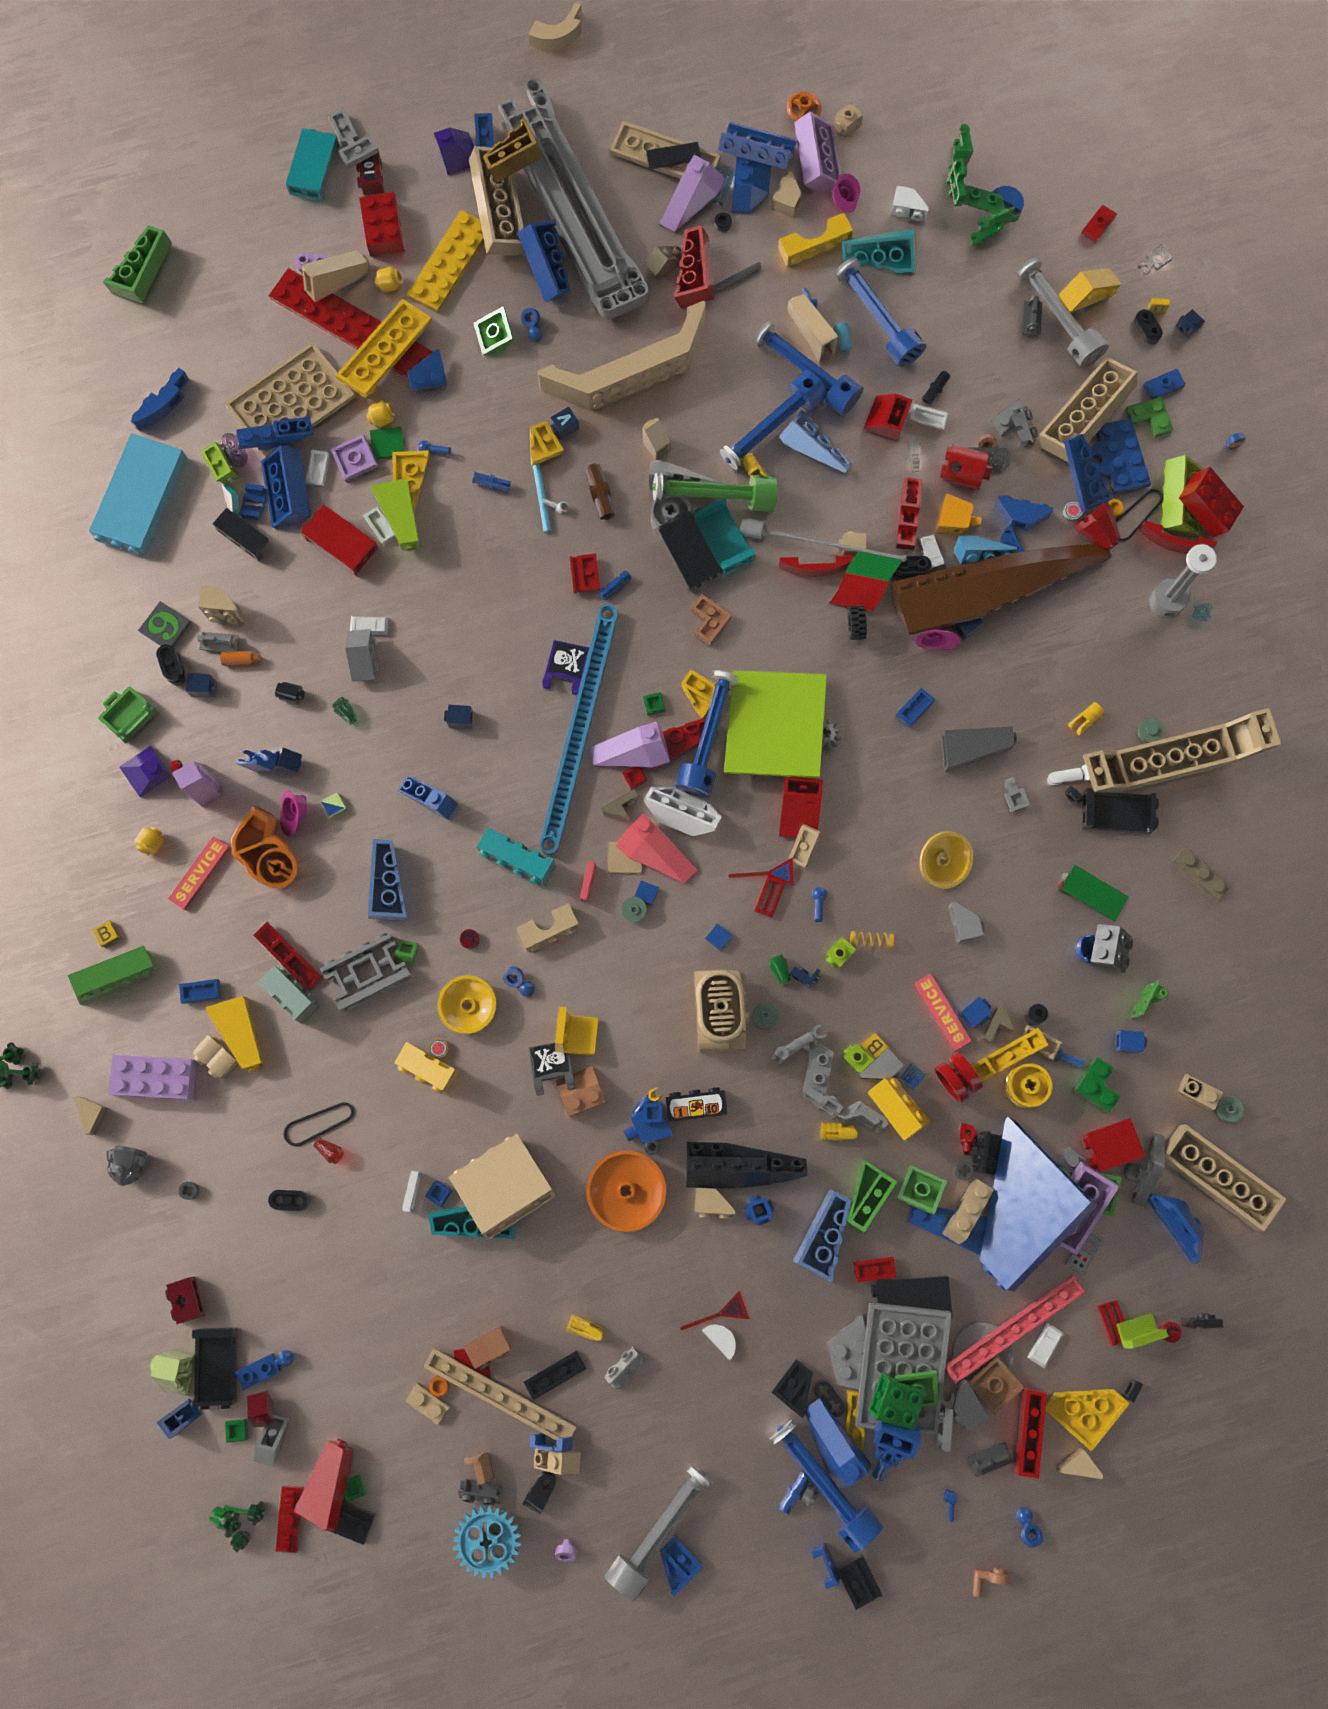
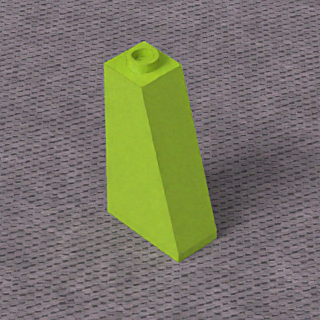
M408 479L371 485L373 495L402 551H414L416 548H419L420 541Z

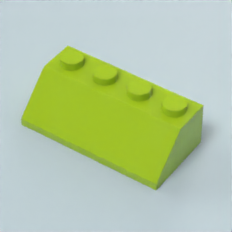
M1187 455L1165 461L1161 525H1163L1162 529L1170 535L1198 538L1201 536V524L1180 501L1179 496L1193 474L1204 468Z

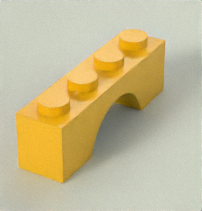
M843 212L828 219L826 231L821 236L807 239L795 232L780 238L778 249L787 266L795 265L803 259L815 257L820 252L830 251L835 246L840 245L842 241L851 240L853 229Z

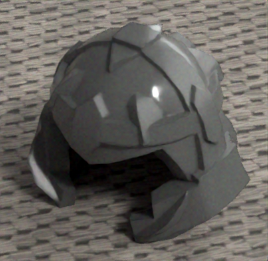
M115 1146L107 1151L108 1174L118 1185H129L141 1178L151 1160L147 1157V1152L126 1146Z

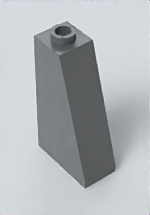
M1013 726L944 730L942 746L945 772L1011 750L1017 742L1016 732H1013Z

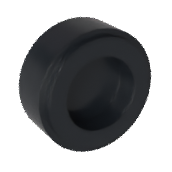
M725 212L717 214L714 219L715 228L720 232L728 231L732 226L731 216Z
M1072 786L1065 791L1067 799L1075 805H1079L1084 800L1081 793Z

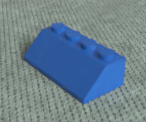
M280 445L261 460L271 524L274 529L301 524L311 517L300 451L297 448Z

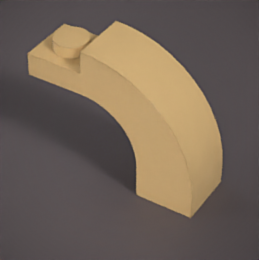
M575 2L567 18L559 24L548 25L535 20L528 33L529 45L537 49L551 51L562 49L572 44L581 34V22L584 15L581 4Z

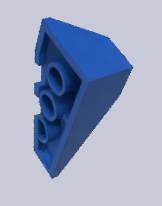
M819 1397L806 1407L805 1415L826 1471L841 1490L853 1485L868 1474L872 1466L871 1462L823 1400Z

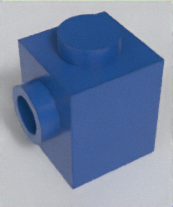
M978 997L962 1010L959 1015L971 1029L977 1024L982 1026L990 1019L988 1015L992 1013L990 1010L991 1005L984 998Z
M1126 1030L1115 1032V1052L1141 1053L1146 1049L1147 1038L1144 1037V1032Z

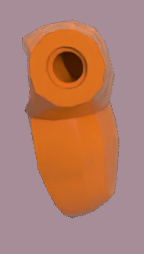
M253 806L237 826L231 838L232 856L244 866L248 874L257 882L271 888L287 887L297 876V859L287 843L281 837L275 835L278 818L265 809Z

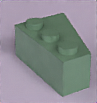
M274 965L258 983L272 998L280 1003L284 1010L286 1009L292 1015L291 1017L295 1021L304 1024L319 1008L316 1004L318 1000L310 993L306 995L302 991L304 987L296 979L292 981L288 977L290 973L282 966L279 969Z

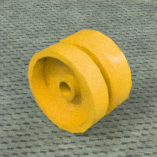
M1033 1063L1022 1064L1010 1070L1004 1081V1092L1008 1100L1016 1107L1024 1109L1037 1107L1045 1103L1050 1097L1053 1087L1048 1072L1040 1065ZM1028 1083L1030 1088L1026 1089L1025 1084Z

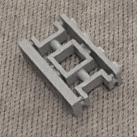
M381 934L376 937V941L363 943L359 946L358 950L345 952L341 955L342 958L336 961L334 959L327 961L323 964L324 967L320 968L325 980L329 981L336 978L342 990V993L334 996L340 1011L345 1012L413 977L405 962L398 965L395 964L389 950L396 947L397 944L391 934ZM383 946L386 957L376 961L371 951ZM371 960L378 975L361 983L354 968ZM347 964L351 975L342 979L336 969ZM390 964L393 971L397 973L385 978L380 968ZM355 981L358 989L362 991L350 996L345 986Z

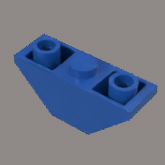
M1007 495L999 496L995 503L996 509L1008 526L1012 525L1013 528L1025 531L1049 519L1053 512V508L1047 504H1035L1025 499L1017 500Z

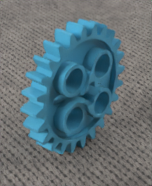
M481 1505L479 1512L473 1508L472 1516L466 1513L464 1515L466 1521H459V1525L462 1528L455 1529L459 1536L453 1538V1541L458 1542L453 1547V1550H459L455 1558L463 1559L460 1566L468 1565L467 1573L474 1569L475 1577L479 1572H482V1578H485L487 1572H489L491 1578H493L495 1571L502 1575V1567L509 1570L508 1561L511 1563L516 1561L512 1555H518L520 1552L515 1547L521 1545V1542L516 1540V1538L521 1536V1533L514 1531L519 1526L518 1524H511L514 1517L506 1518L507 1510L500 1514L499 1506L496 1511H493L492 1505H489L487 1511H485L484 1506ZM483 1522L487 1526V1539L492 1540L489 1545L491 1561L488 1560L487 1544L482 1542L485 1539ZM493 1523L499 1524L501 1532L493 1533L490 1525ZM473 1527L478 1528L480 1531V1536L477 1538L472 1537L470 1534V1529ZM496 1545H501L504 1548L505 1553L503 1555H497L494 1552ZM476 1549L481 1550L484 1558L476 1559L473 1551Z

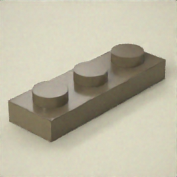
M1188 847L1173 861L1176 866L1215 901H1218L1231 887Z

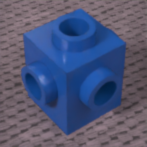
M760 1195L750 1198V1203L746 1204L747 1209H744L748 1221L758 1222L759 1226L770 1222L769 1218L773 1217L772 1212L775 1211L771 1200L767 1201L766 1197L761 1198ZM757 1206L762 1207L763 1211L761 1214L755 1212Z

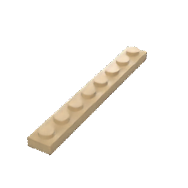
M433 1348L423 1366L427 1370L556 1441L560 1437H572L577 1427Z

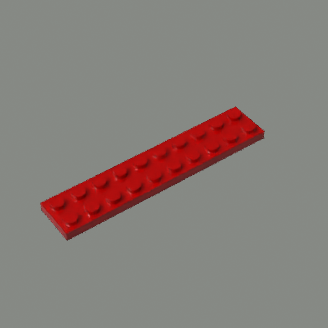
M290 268L285 271L268 295L270 300L357 350L382 323V321L333 293L314 302L305 291L303 276ZM415 341L391 370L408 379L407 372L434 351Z

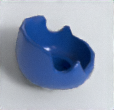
M1084 935L1077 942L1076 954L1085 963L1093 964L1091 957L1095 935Z

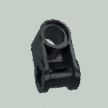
M543 1471L529 1490L522 1504L541 1514L556 1484L555 1474ZM547 1478L550 1479L549 1484H547L546 1486H544V1485H543V1482H544Z

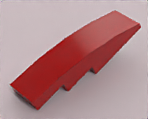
M904 477L896 548L915 549L922 479Z
M268 921L253 934L308 991L322 978Z

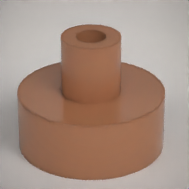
M992 434L982 435L978 441V448H997L996 437Z

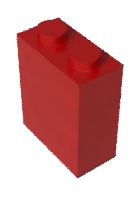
M1131 1118L1082 1134L1083 1139H1081L1084 1149L1089 1152L1090 1166L1097 1172L1145 1157Z

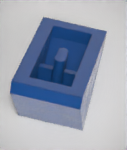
M190 1398L157 1422L168 1439L177 1436L202 1415L196 1406H191L192 1401Z

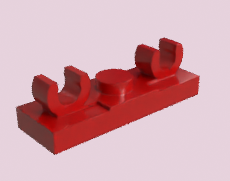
M282 1486L275 1552L296 1553L298 1550L301 1515L294 1512V1509L304 1487Z

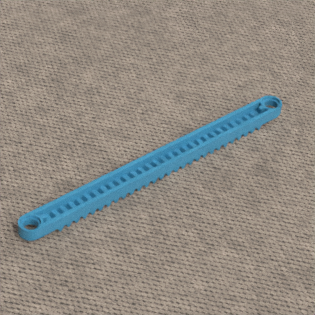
M611 604L603 605L600 608L540 839L541 851L546 855H554L558 852L565 829L618 618L617 609ZM607 610L612 611L614 614L610 619H606L603 616V613ZM552 840L555 843V847L552 850L545 849L544 844L546 841Z

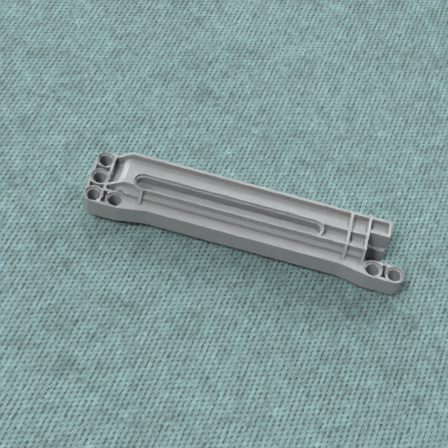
M530 79L526 87L528 100L532 107L519 112L513 98L498 104L504 118L501 126L506 136H508V132L511 129L514 130L521 124L520 120L523 117L526 119L544 157L523 169L550 220L556 219V233L559 234L560 241L567 250V254L592 303L597 307L602 318L607 320L613 319L646 304L649 298L648 285L639 268L624 251L556 121L551 100L542 82L539 79ZM549 159L555 162L609 267L603 265Z

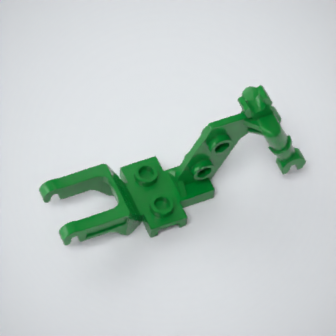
M962 124L959 128L961 131L960 139H955L953 145H955L953 148L954 156L952 164L947 169L949 176L946 182L951 185L949 196H953L955 207L964 204L991 214V217L987 219L979 218L977 224L980 225L979 232H973L970 235V239L973 240L971 246L976 247L980 244L981 240L993 236L994 233L1002 230L1006 224L1018 221L1020 214H1011L1015 210L1014 206L1005 209L1002 195L964 183V178L967 176V165L973 154L970 127Z

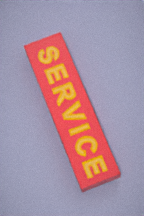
M213 836L168 899L183 910H186L230 847Z
M932 974L915 982L914 986L953 1051L971 1042Z

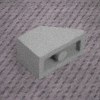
M952 902L949 905L958 943L979 939L984 935L985 926L983 921H980L978 915L957 902Z
M887 1048L858 1077L868 1080H883L888 1076L897 1078L903 1073L901 1068L904 1065Z
M274 1414V1423L267 1424L263 1428L255 1445L254 1462L274 1467L284 1442L290 1418Z

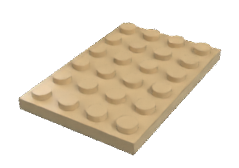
M312 341L224 404L242 428L273 425V421L309 416L313 428L352 401L356 396L347 385L337 380L336 370ZM276 448L265 449L260 451L266 457Z

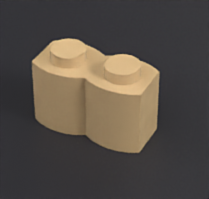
M207 1035L192 1052L196 1056L194 1060L201 1066L205 1064L210 1069L208 1073L215 1079L218 1077L225 1079L238 1064L234 1055L211 1035Z

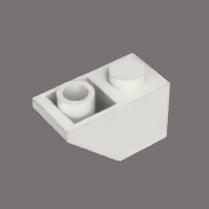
M897 186L891 215L912 218L917 221H926L929 207L916 190Z

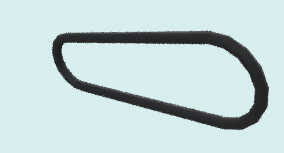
M1148 490L1115 520L1117 523L1150 492H1157L1160 495L1159 502L1127 538H1119L1118 541L1129 540L1161 504L1163 495L1159 490Z
M343 1102L294 1120L285 1127L284 1139L291 1146H300L349 1121L354 1113L351 1104ZM342 1105L348 1106L351 1110L348 1118L300 1143H292L287 1138V1129L292 1124Z

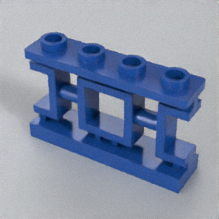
M730 121L726 133L723 132L721 134L718 151L786 169L789 160L794 157L797 139Z

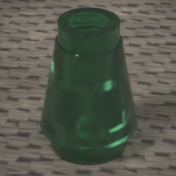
M341 697L332 704L333 711L349 723V725L354 724L359 719L348 699Z

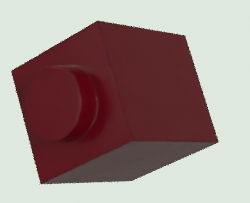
M267 1391L247 1396V1416L254 1428H261L267 1424L274 1423L273 1400Z

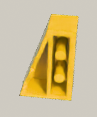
M1110 268L1081 271L1062 290L1058 297L1068 311L1072 313L1103 299L1111 298L1117 293L1121 283Z
M407 1042L394 1062L399 1065L398 1070L407 1075L409 1071L416 1075L414 1079L423 1084L426 1081L433 1084L431 1088L441 1094L443 1091L449 1092L460 1073Z
M892 1076L884 1078L867 1092L904 1141L917 1134L932 1122L929 1116L905 1092L899 1081L894 1077L892 1078Z

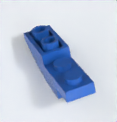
M178 367L170 375L166 385L159 390L158 395L151 392L143 400L141 407L133 413L130 420L135 429L139 431L157 423L172 412L184 399L181 390L189 380L184 370Z
M310 416L273 421V425L236 429L240 449L258 447V450L271 449L314 435Z

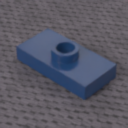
M1178 369L1144 383V387L1151 400L1185 386V382Z
M920 688L899 710L896 717L910 728L935 702V699L924 689Z
M219 979L179 984L181 1004L221 999Z

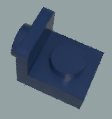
M1192 309L1185 316L1182 315L1175 326L1181 334L1189 338L1205 323V320Z
M795 966L789 975L806 988H809L811 984L815 986L821 977L818 974L821 970L817 968L812 977H810L806 969Z

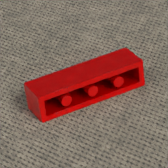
M1024 1388L1021 1391L1014 1472L1018 1476L1038 1479L1040 1476L1047 1392L1043 1390Z

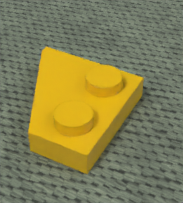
M547 421L530 427L532 466L563 454L564 449Z
M690 669L681 683V688L700 719H703L709 711L715 684Z

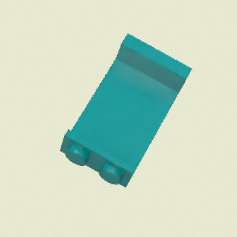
M302 128L286 181L289 194L320 201L324 200L325 193L322 186L333 149H339L340 147L336 135L329 132L323 133L314 129Z
M716 499L705 508L699 507L692 513L721 569L720 573L722 576L755 561L756 553L753 547L749 549L742 534H740V530L727 508L726 499Z

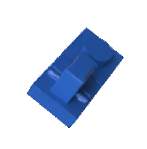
M492 113L474 114L476 146L492 148L494 146Z

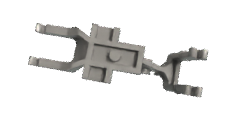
M820 1024L815 1026L809 1033L794 1039L788 1045L778 1047L771 1055V1061L776 1057L779 1058L777 1064L780 1066L784 1060L793 1054H798L797 1052L805 1049L808 1052L809 1061L801 1095L814 1103L818 1110L822 1109L828 1113L831 1119L835 1118L839 1123L857 1120L869 1129L877 1125L876 1132L887 1126L888 1120L886 1117L881 1116L861 1101L842 1109L843 1106L840 1105L841 1102L834 1096H824L828 1087L834 1052L817 1041L827 1036L826 1033L821 1036L817 1035L816 1030L822 1027Z

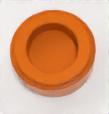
M435 1376L430 1380L429 1391L433 1396L442 1397L449 1391L450 1383L446 1379Z

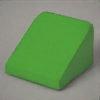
M399 940L394 953V962L398 964L405 962L407 966H413L418 943Z

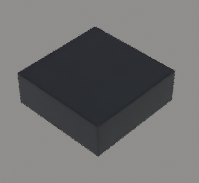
M1130 1379L1122 1395L1123 1398L1134 1403L1143 1384L1137 1380Z

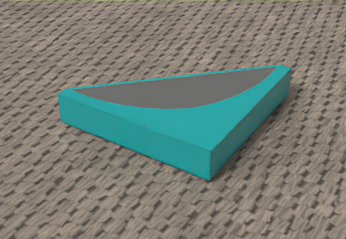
M223 484L222 489L228 509L240 517L238 494L229 484Z

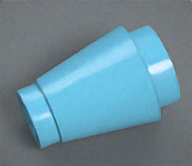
M846 322L835 325L833 327L834 332L838 336L837 342L842 352L851 350L850 326Z

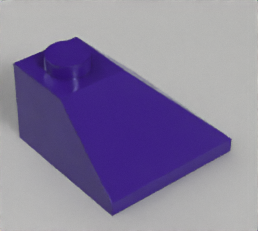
M451 127L435 132L436 146L447 175L470 168L469 158L474 149V144L469 132Z
M149 746L119 767L139 797H142L172 776L152 746Z

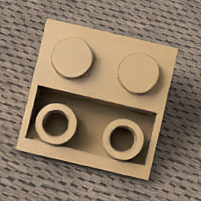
M201 587L198 607L209 621L214 623L227 621L235 625L245 623L243 615L220 587Z

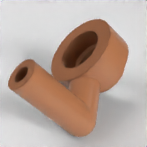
M995 1567L994 1571L976 1570L974 1573L973 1596L981 1597L982 1579L996 1584L1008 1585L1010 1584V1574L1006 1573V1569Z

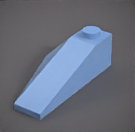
M801 410L779 435L782 442L800 453L845 473L851 466V463L838 448L830 445L829 437L827 435L823 436L817 430L819 428L818 424Z

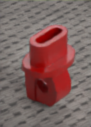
M961 1123L960 1142L963 1146V1154L970 1156L972 1155V1147L976 1146L974 1141L976 1139V1130L973 1125Z

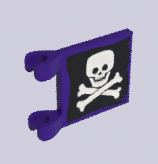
M554 640L542 681L543 688L550 689L552 677L574 681L571 688L572 694L578 695L589 647Z

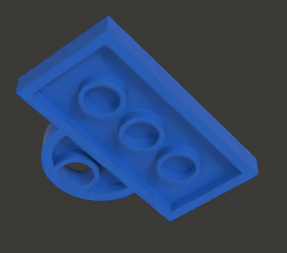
M1132 418L1105 423L1096 433L1098 443H1095L1090 448L1093 454L1092 458H1098L1101 462L1098 465L1101 477L1109 478L1114 494L1149 487L1151 481Z

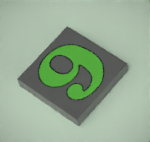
M160 601L138 631L159 646L169 644L174 647L192 622Z

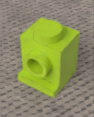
M841 937L825 954L826 962L831 967L839 969L856 949ZM841 950L843 956H837L836 951Z
M858 1043L854 1046L850 1044L843 1051L845 1055L842 1059L858 1075L874 1061ZM854 1054H859L861 1056V1059L859 1061H856L854 1059Z

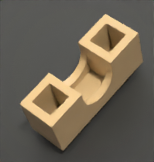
M569 903L551 911L554 917V924L548 930L539 929L534 920L516 927L526 951L531 950V952L542 948L541 945L546 942L551 944L559 940V936L565 933L570 935L577 931L576 928L579 927V924Z
M978 1179L973 1181L961 1199V1206L951 1217L942 1234L958 1245L967 1240L994 1189Z

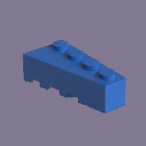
M556 219L531 223L517 232L544 302L557 300L570 292L566 268L562 265L563 253L559 251L558 246L560 238L559 234H556L555 226H557Z

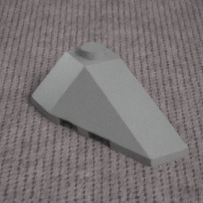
M663 460L650 462L649 489L652 490L655 473L658 476L661 473L663 474V482L669 479L723 484Z

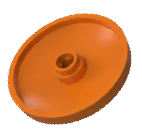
M623 1150L605 1156L595 1165L587 1181L586 1196L590 1210L604 1226L620 1232H632L648 1226L658 1217L666 1199V1183L660 1168L652 1159L636 1151Z

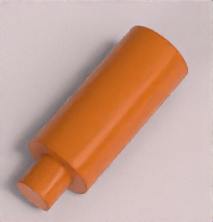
M252 651L221 652L222 666L253 665L254 662H260V655L253 654Z

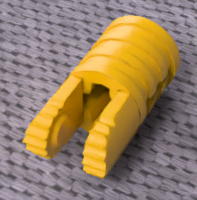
M754 452L747 454L740 460L750 478L752 475H758L759 473L762 476H769L757 457H755Z
M1093 702L1091 706L1074 718L1068 726L1073 729L1083 722L1077 730V734L1082 735L1097 720L1101 719L1105 712L1098 703Z
M830 1122L821 1123V1140H852L858 1135L856 1128L851 1125Z
M572 1314L566 1332L595 1341H600L605 1333L603 1327Z

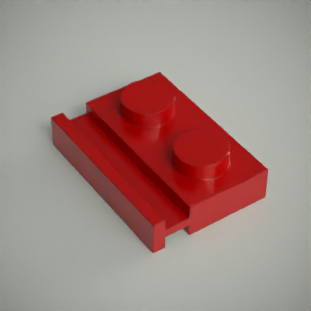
M596 553L578 555V557L569 556L574 594L578 592L600 591Z

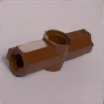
M590 464L585 468V473L590 485L589 490L592 500L596 504L600 520H609L615 516V510L611 501L608 483L604 479L600 464Z

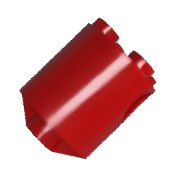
M957 445L948 446L945 454L947 463L942 465L940 478H943L945 482L979 489L982 479L989 480L993 466L987 465L989 453ZM954 462L961 463V466L958 468H954L952 464Z

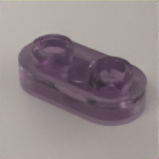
M233 433L224 434L221 439V447L230 464L235 467L245 466L248 454L245 449L239 448L237 435Z

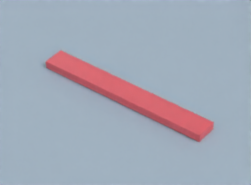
M1075 1275L1070 1276L946 1363V1372L954 1384H957L1082 1296L1086 1291Z

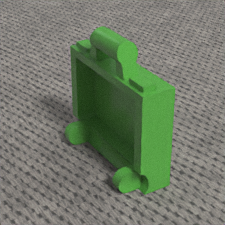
M129 686L123 691L122 695L113 691L102 702L106 711L98 719L127 744L158 711Z

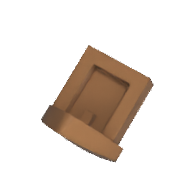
M489 1452L464 1458L465 1464L474 1465L478 1485L494 1479Z

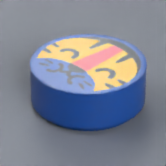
M1236 433L1226 440V445L1229 449H1235L1241 446L1246 441L1243 433Z

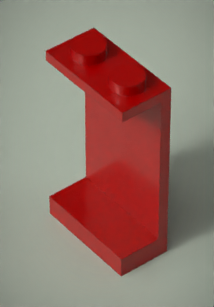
M324 504L314 512L313 518L302 527L301 534L306 541L311 540L347 566L350 573L354 576H357L379 549L373 539Z

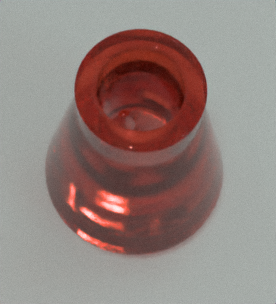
M318 1138L313 1146L328 1163L337 1164L344 1154L341 1146L322 1138Z

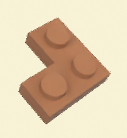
M703 594L700 595L691 607L692 612L704 619V622L695 632V636L710 646L731 619L732 614Z

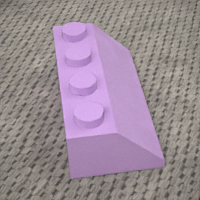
M809 112L794 122L803 183L806 187L815 191L833 189L838 178L841 176L833 124Z

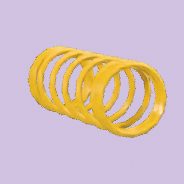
M851 931L850 944L852 946H854V936L855 944L857 947L860 934H862L863 946L865 947L868 934H870L871 947H873L875 936L877 934L879 940V947L881 948L883 936L885 934L887 948H889V944L890 948L894 947V933L889 934V939L887 938L886 933H883L880 942L879 934L876 932L872 943V936L870 932L867 933L864 942V935L862 932L859 933L858 939L856 940V932Z

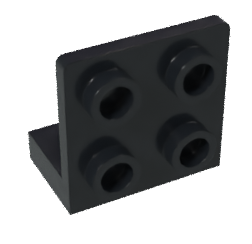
M991 1131L980 1132V1135L976 1136L975 1147H978L977 1155H974L972 1167H975L974 1172L990 1175L996 1174L1002 1141L1001 1135L991 1134Z

